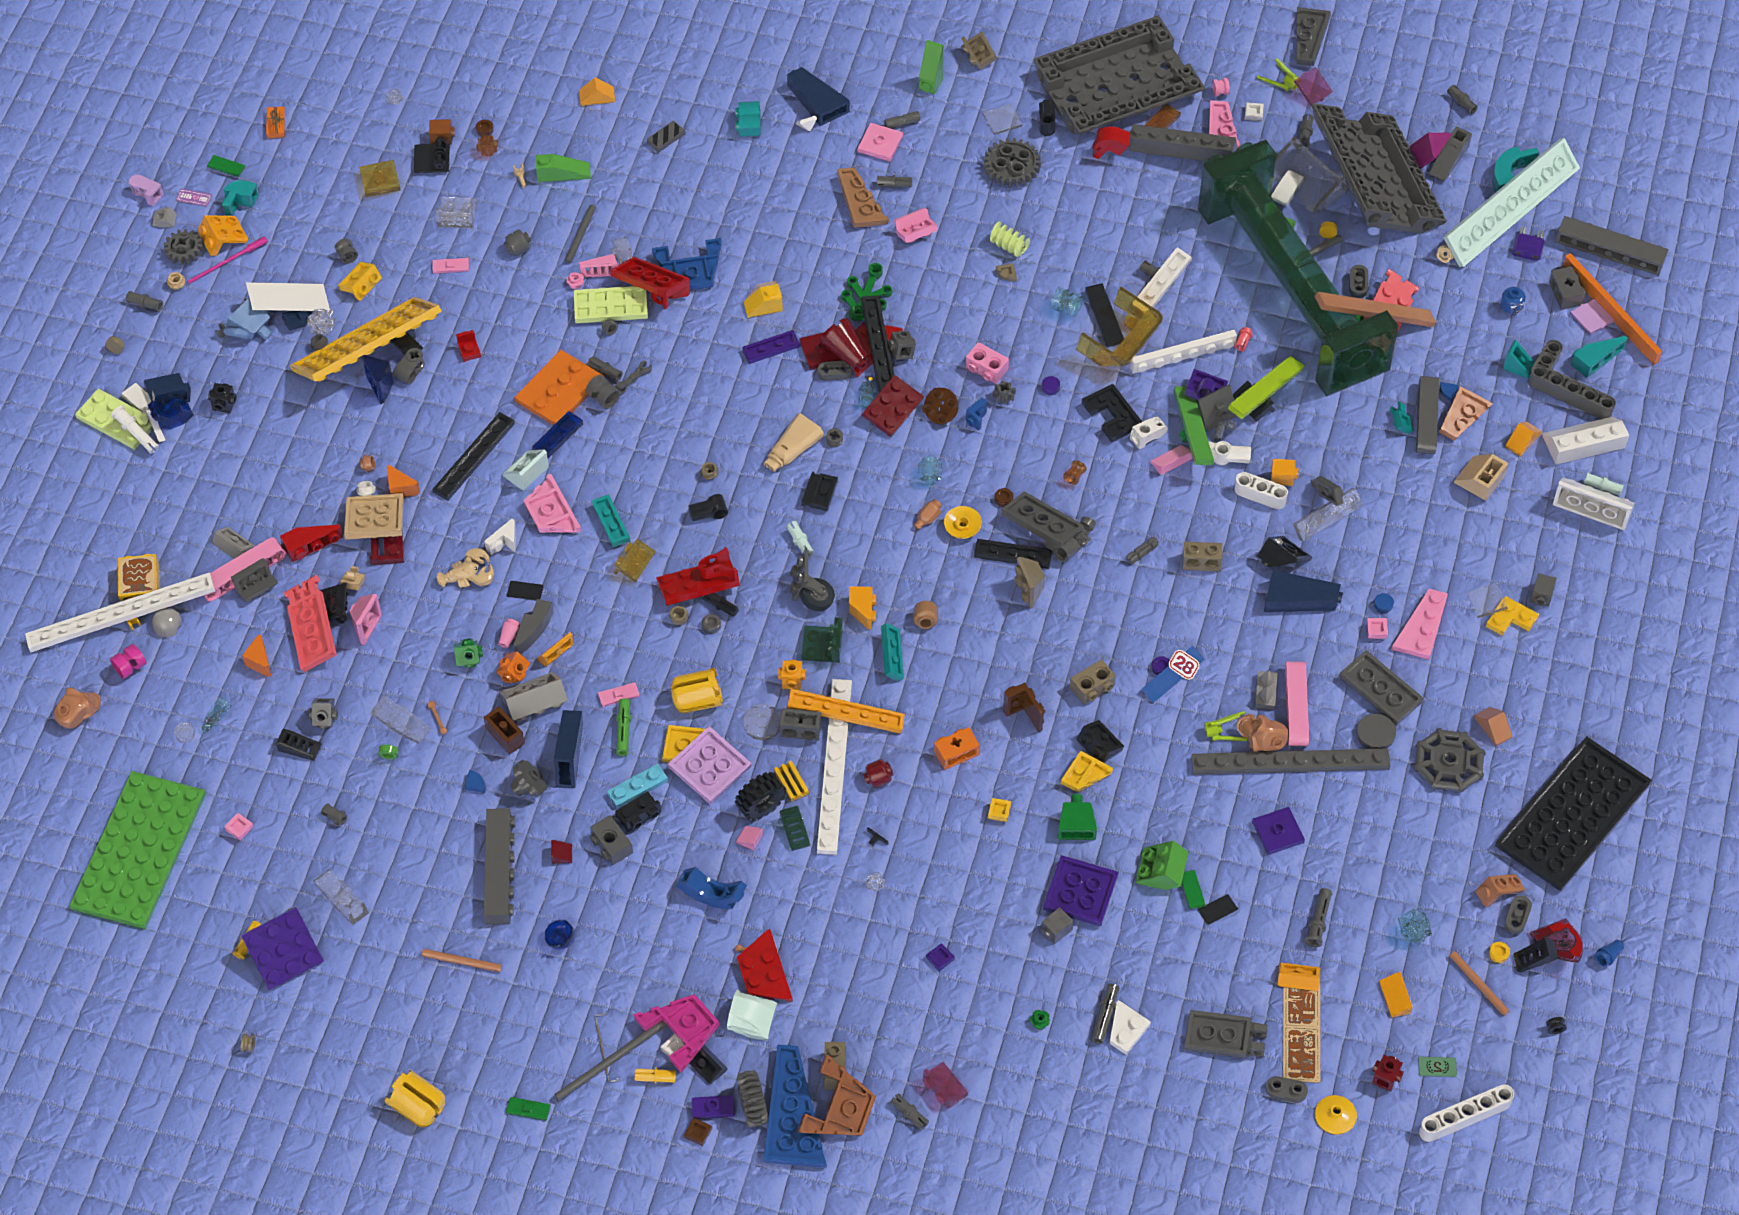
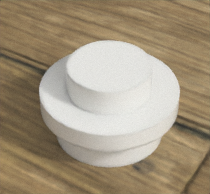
M371 481L360 482L357 494L360 496H370L375 492V486Z

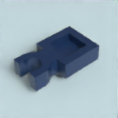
M289 311L282 313V320L288 330L291 331L305 327L306 322H317V315H312L313 311Z

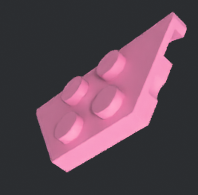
M548 474L546 476L547 480L541 486L538 485L534 492L529 494L524 500V505L540 533L581 532V527L553 476Z

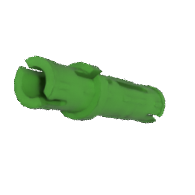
M623 698L618 700L619 708L616 715V721L618 722L616 754L619 756L629 754V723L632 720L630 715L631 702L629 699Z

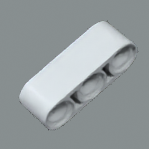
M1241 472L1236 476L1234 490L1237 495L1274 509H1282L1286 506L1288 490L1283 485L1247 472Z

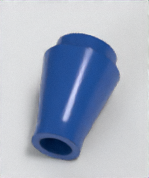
M1616 939L1612 943L1599 948L1595 954L1598 964L1603 967L1612 965L1624 949L1623 943Z

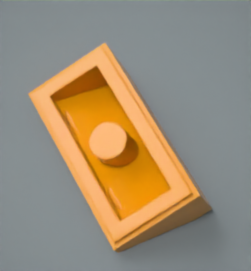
M570 632L560 638L539 655L537 660L544 667L551 664L574 645L572 633Z
M1289 963L1279 964L1278 986L1318 991L1320 982L1319 967Z
M1401 972L1379 980L1391 1018L1411 1014L1412 1004Z

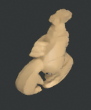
M473 548L466 553L463 563L458 561L452 564L453 569L446 574L439 572L436 577L441 587H446L447 582H458L460 588L469 587V581L479 586H486L493 582L494 568L489 564L488 572H485L486 567L484 566L476 575L478 564H484V560L490 563V559L484 550Z

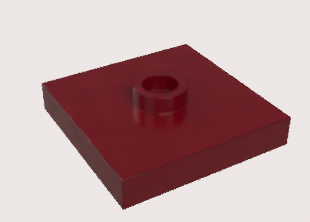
M824 332L799 338L809 370L817 369L819 364L823 362L843 361L820 343V341H823L821 336Z

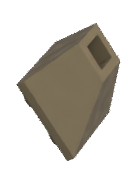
M1018 557L1014 581L1017 588L1020 587L1022 591L1021 597L1023 602L1027 603L1029 609H1031L1044 589L1045 576L1037 561Z

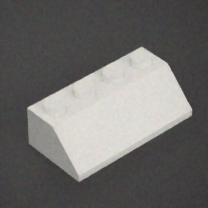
M1614 417L1542 434L1555 465L1624 449L1629 438L1623 421Z
M1562 478L1559 481L1553 505L1625 531L1635 503L1608 492L1594 489L1591 486L1577 483L1572 479Z

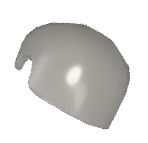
M168 607L158 610L152 618L154 633L159 637L165 638L176 635L178 628L181 627L180 613Z

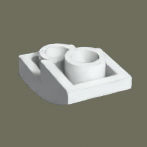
M1288 170L1270 199L1287 206L1294 198L1295 191L1303 183L1304 176Z

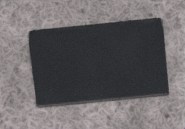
M407 332L402 337H395L390 340L404 355L412 348L423 349Z
M705 1045L689 1063L709 1084H712L728 1070Z

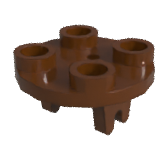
M947 388L932 389L926 396L922 407L929 420L936 424L951 422L959 409L956 395Z

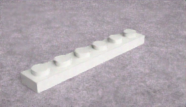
M1235 330L1135 356L1131 358L1130 369L1132 374L1141 373L1155 367L1160 368L1166 364L1178 363L1188 358H1196L1206 353L1211 354L1217 350L1229 349L1235 345L1237 334Z

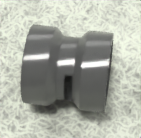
M347 238L341 239L335 244L334 248L344 264L352 263L357 259L358 253L353 248L351 240Z

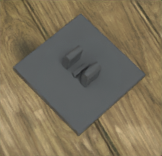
M1228 384L1198 400L1206 432L1237 417L1228 409L1229 405L1234 401L1231 385Z

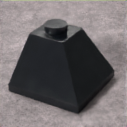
M1285 536L1268 537L1257 555L1267 567L1293 564L1312 559V556Z

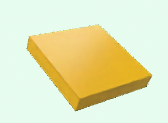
M668 725L662 761L670 762L705 729Z

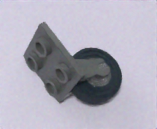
M805 549L802 555L798 556L796 564L791 568L790 576L793 577L790 586L792 601H796L799 597L807 608L813 611H824L834 601V589L827 581L821 578H812L808 575L809 550Z

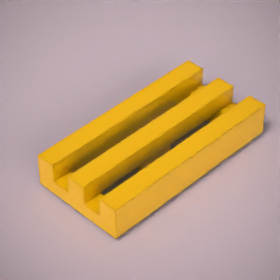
M788 761L786 765L782 764L779 768H774V773L786 787L787 795L791 802L809 794L808 788L792 761ZM788 769L791 770L803 792H800ZM781 772L785 773L796 795H793Z

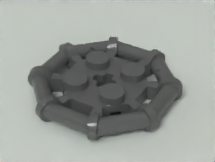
M1438 728L1434 733L1422 741H1418L1415 745L1417 752L1414 769L1425 778L1434 790L1438 788L1461 793L1471 784L1484 777L1483 763L1486 754L1485 750L1481 749L1468 736L1466 731L1455 732ZM1445 738L1456 739L1458 741L1446 740ZM1437 739L1439 740V745L1436 747L1430 745ZM1463 743H1465L1472 751H1469L1468 749L1466 751L1463 748ZM1424 752L1430 753V760L1424 761ZM1448 756H1451L1452 760L1455 761L1447 762L1445 759H1447ZM1470 758L1476 759L1475 767L1470 765ZM1431 767L1433 769V773L1437 775L1436 778L1427 770V768ZM1466 772L1471 774L1468 778L1462 781L1461 777H1463ZM1442 778L1454 779V780H1455V783H1453V782L1441 781V779H1442Z

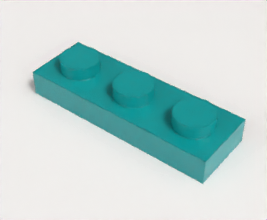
M610 495L591 500L592 506L612 547L630 542V536Z
M885 623L881 626L885 676L899 682L904 679L900 629Z

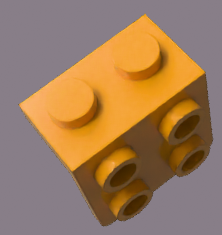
M204 215L197 230L210 256H217L223 243H247L248 241L247 235L235 216Z

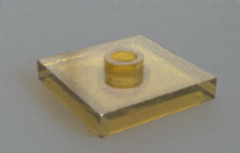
M394 160L359 167L366 197L401 190Z

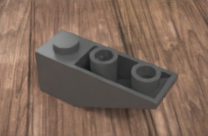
M1457 126L1452 131L1451 137L1439 153L1429 172V175L1443 182L1446 181L1470 146L1472 133Z

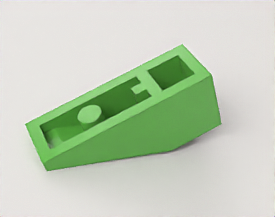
M927 40L919 74V89L935 94L943 81V45Z
M556 154L535 155L538 182L591 179L589 162Z

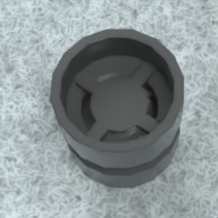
M597 375L586 386V393L604 409H609L620 398V390L613 384H609L610 382L602 375Z

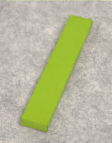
M1290 355L1234 400L1228 409L1239 418L1244 419L1302 372L1305 366Z

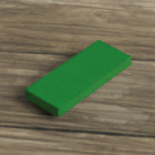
M213 155L207 164L209 168L236 177H240L245 169L243 164Z
M1195 870L1184 872L1182 886L1189 909L1205 907L1206 904Z
M510 1097L506 1114L547 1121L551 1104Z

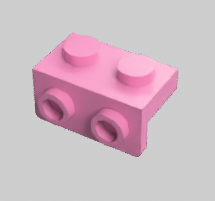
M926 208L894 220L897 235L905 243L914 242L920 237L929 236L933 232L938 231L937 224L929 218Z

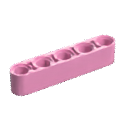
M276 538L265 540L211 572L215 592L203 596L207 601L219 598L235 588L231 576L262 558L271 567L286 556V551Z
M1286 661L1285 688L1288 746H1308L1309 722L1306 662Z

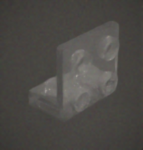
M442 197L440 208H436L435 212L437 226L473 228L477 199Z

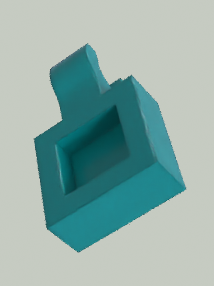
M1399 401L1398 409L1391 406L1390 412L1393 414L1396 429L1406 434L1413 432L1411 418L1406 414L1405 404Z

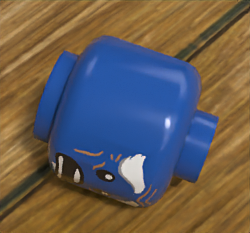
M1518 287L1505 289L1500 302L1501 308L1511 314L1520 312L1524 307L1526 298L1523 290Z

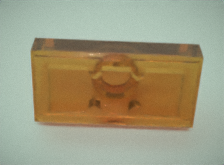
M1166 104L1145 126L1168 129L1180 117L1181 112Z

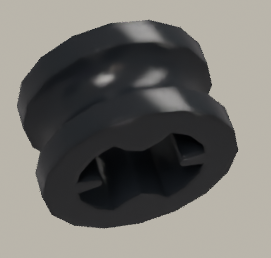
M1554 1017L1546 1021L1547 1027H1550L1548 1029L1549 1034H1559L1567 1029L1566 1025L1563 1024L1565 1022L1563 1017Z

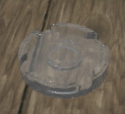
M756 704L744 714V730L753 739L769 740L780 732L781 714L772 705Z

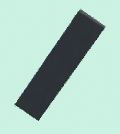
M1103 283L1085 287L1086 295L1106 346L1124 343L1123 334Z
M977 538L974 558L1017 564V558L1023 557L1037 561L1041 568L1049 569L1051 549Z

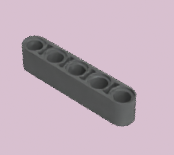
M1420 376L1416 453H1436L1439 377Z

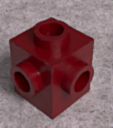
M1383 1054L1381 1061L1377 1060L1372 1071L1375 1074L1372 1084L1391 1092L1395 1083H1400L1404 1074V1071L1401 1070L1403 1062H1400L1394 1056Z

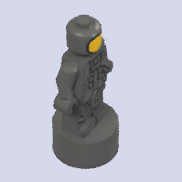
M1086 516L1082 517L1080 521L1084 525V529L1073 537L1079 544V550L1090 541L1091 538H1088V534L1096 525L1092 518Z

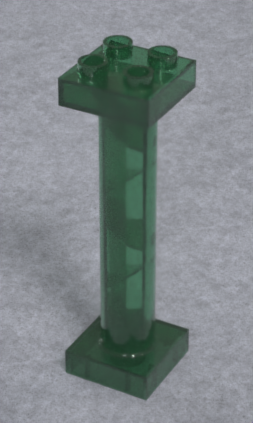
M1266 139L1255 144L1247 142L1239 146L1233 153L1225 156L1214 155L1205 161L1202 167L1198 211L1208 225L1234 215L1321 341L1315 381L1326 397L1389 371L1399 326L1387 310L1358 322L1353 314L1321 309L1315 298L1317 292L1339 295V293L1271 198L1277 154Z

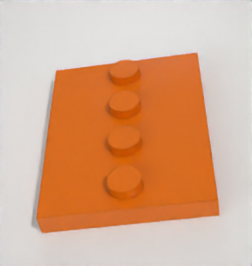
M560 350L514 399L516 403L558 428L589 396L586 393V386L590 380L602 374L565 351Z

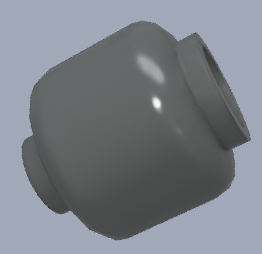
M518 229L505 237L506 241L504 244L510 255L519 256L530 249L529 242L532 240L527 232L523 233Z

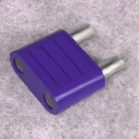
M1521 226L1519 234L1516 235L1512 254L1516 257L1534 261L1540 260L1545 243L1543 239L1545 232L1542 230L1541 238V230L1538 231L1537 237L1526 234L1527 227H1525L1522 234L1524 226Z

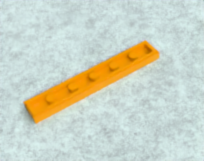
M790 689L787 709L821 712L823 717L901 734L905 716L903 713L800 690Z

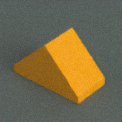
M596 77L579 90L581 106L615 102L614 87Z
M1519 422L1505 447L1521 457L1542 434V431L1529 422Z

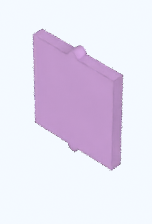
M1595 299L1581 304L1580 307L1570 313L1589 335L1599 330H1604V327L1614 322V319Z

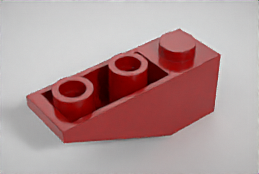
M339 524L297 527L280 535L282 546L292 562L303 559L306 555L319 551L323 547L343 538Z

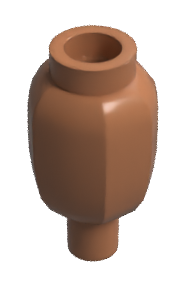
M936 499L925 503L918 512V521L914 524V527L920 530L923 525L931 524L941 513V503Z

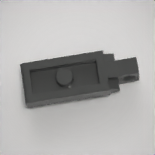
M1323 476L1310 480L1311 486L1318 490L1319 496L1336 506L1343 504V491L1340 486Z

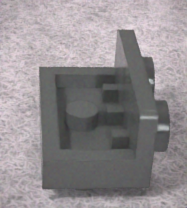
M264 558L231 576L237 594L245 602L254 599L278 584Z

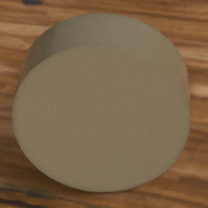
M110 336L105 343L106 348L115 354H120L125 348L124 342L115 336Z

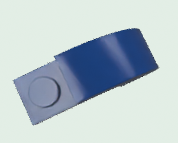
M696 867L685 869L676 884L677 888L693 899L720 909H733L736 902L743 898L744 890L747 886L742 881L733 883L715 881L707 877Z

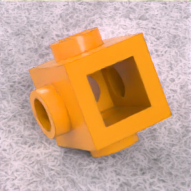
M783 660L782 668L778 669V679L782 680V689H802V681L806 680V669L802 668V661Z

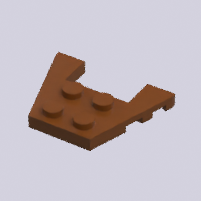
M824 1055L818 1073L837 1080L836 1087L824 1120L822 1121L808 1114H803L797 1132L862 1136L876 1095L857 1079H854L831 1056Z

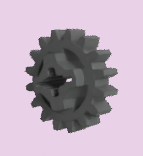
M187 229L184 232L177 230V234L171 233V238L166 237L167 242L164 243V252L168 260L172 259L174 264L177 261L180 262V265L184 261L190 264L191 259L196 261V256L201 257L200 251L204 250L202 238H200L199 234H195L193 230L188 233Z

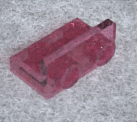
M944 1062L930 1071L927 1068L923 1070L922 1081L924 1085L934 1091L937 1101L941 1105L944 1104L947 1109L968 1096V1091Z

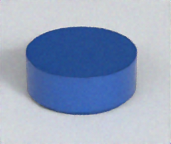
M1382 593L1375 597L1374 607L1378 612L1388 613L1393 608L1394 600L1389 594Z

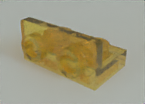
M638 538L633 543L629 542L623 550L625 555L617 559L614 564L616 568L613 572L617 574L620 571L634 582L639 579L656 552Z

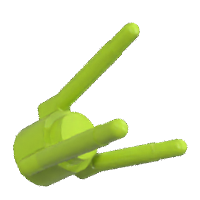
M1278 58L1275 59L1277 66L1287 74L1283 79L1285 84L1259 75L1256 76L1257 79L1281 87L1286 91L1289 89L1296 90L1302 81Z
M1245 711L1218 720L1204 722L1207 738L1212 737L1213 741H1247L1248 739L1245 737L1219 735V733H1222L1221 724L1240 718V716L1245 714Z

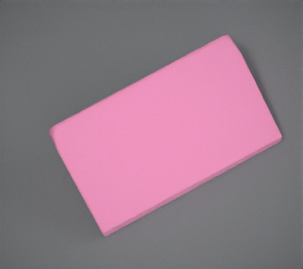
M1180 445L1151 460L1150 463L1160 475H1163L1191 460L1192 454L1190 449Z

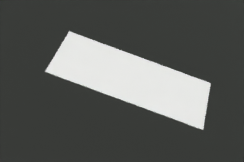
M246 282L252 310L330 311L324 284Z

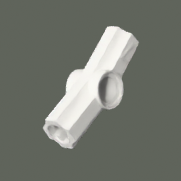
M1226 441L1218 443L1209 442L1216 464L1226 465L1229 462L1250 464L1251 447L1232 446Z

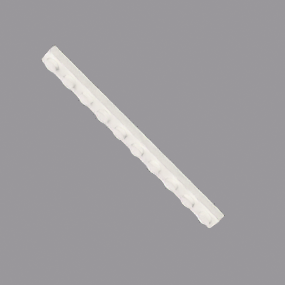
M209 572L25 633L30 652H34L215 592L212 576Z
M833 679L831 698L851 702L852 680ZM829 718L817 854L837 855L849 722Z

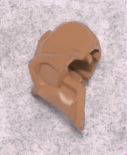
M67 688L65 695L54 709L53 717L60 726L67 729L75 728L84 719L93 716L100 709L101 698L94 692L82 693L73 688Z
M1247 714L1241 716L1236 723L1239 733L1249 739V748L1253 752L1280 750L1286 745L1288 740V729L1280 722L1269 720L1264 715H1258L1255 719L1254 715Z

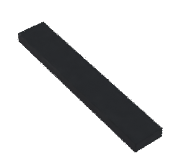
M879 295L863 296L860 298L878 393H880L895 374Z
M499 412L435 485L433 493L449 501L514 426L515 421Z

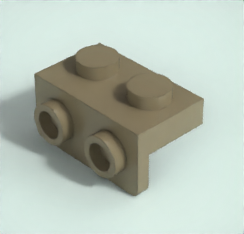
M983 32L978 33L968 41L964 36L961 38L964 43L962 45L966 54H970L968 59L973 66L977 65L980 70L998 59Z

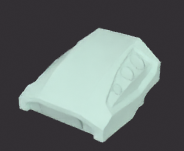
M736 990L729 1012L727 1030L742 1034L748 1038L768 1041L777 1003Z

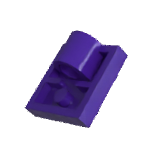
M1193 369L1184 395L1199 400L1226 386L1228 381Z

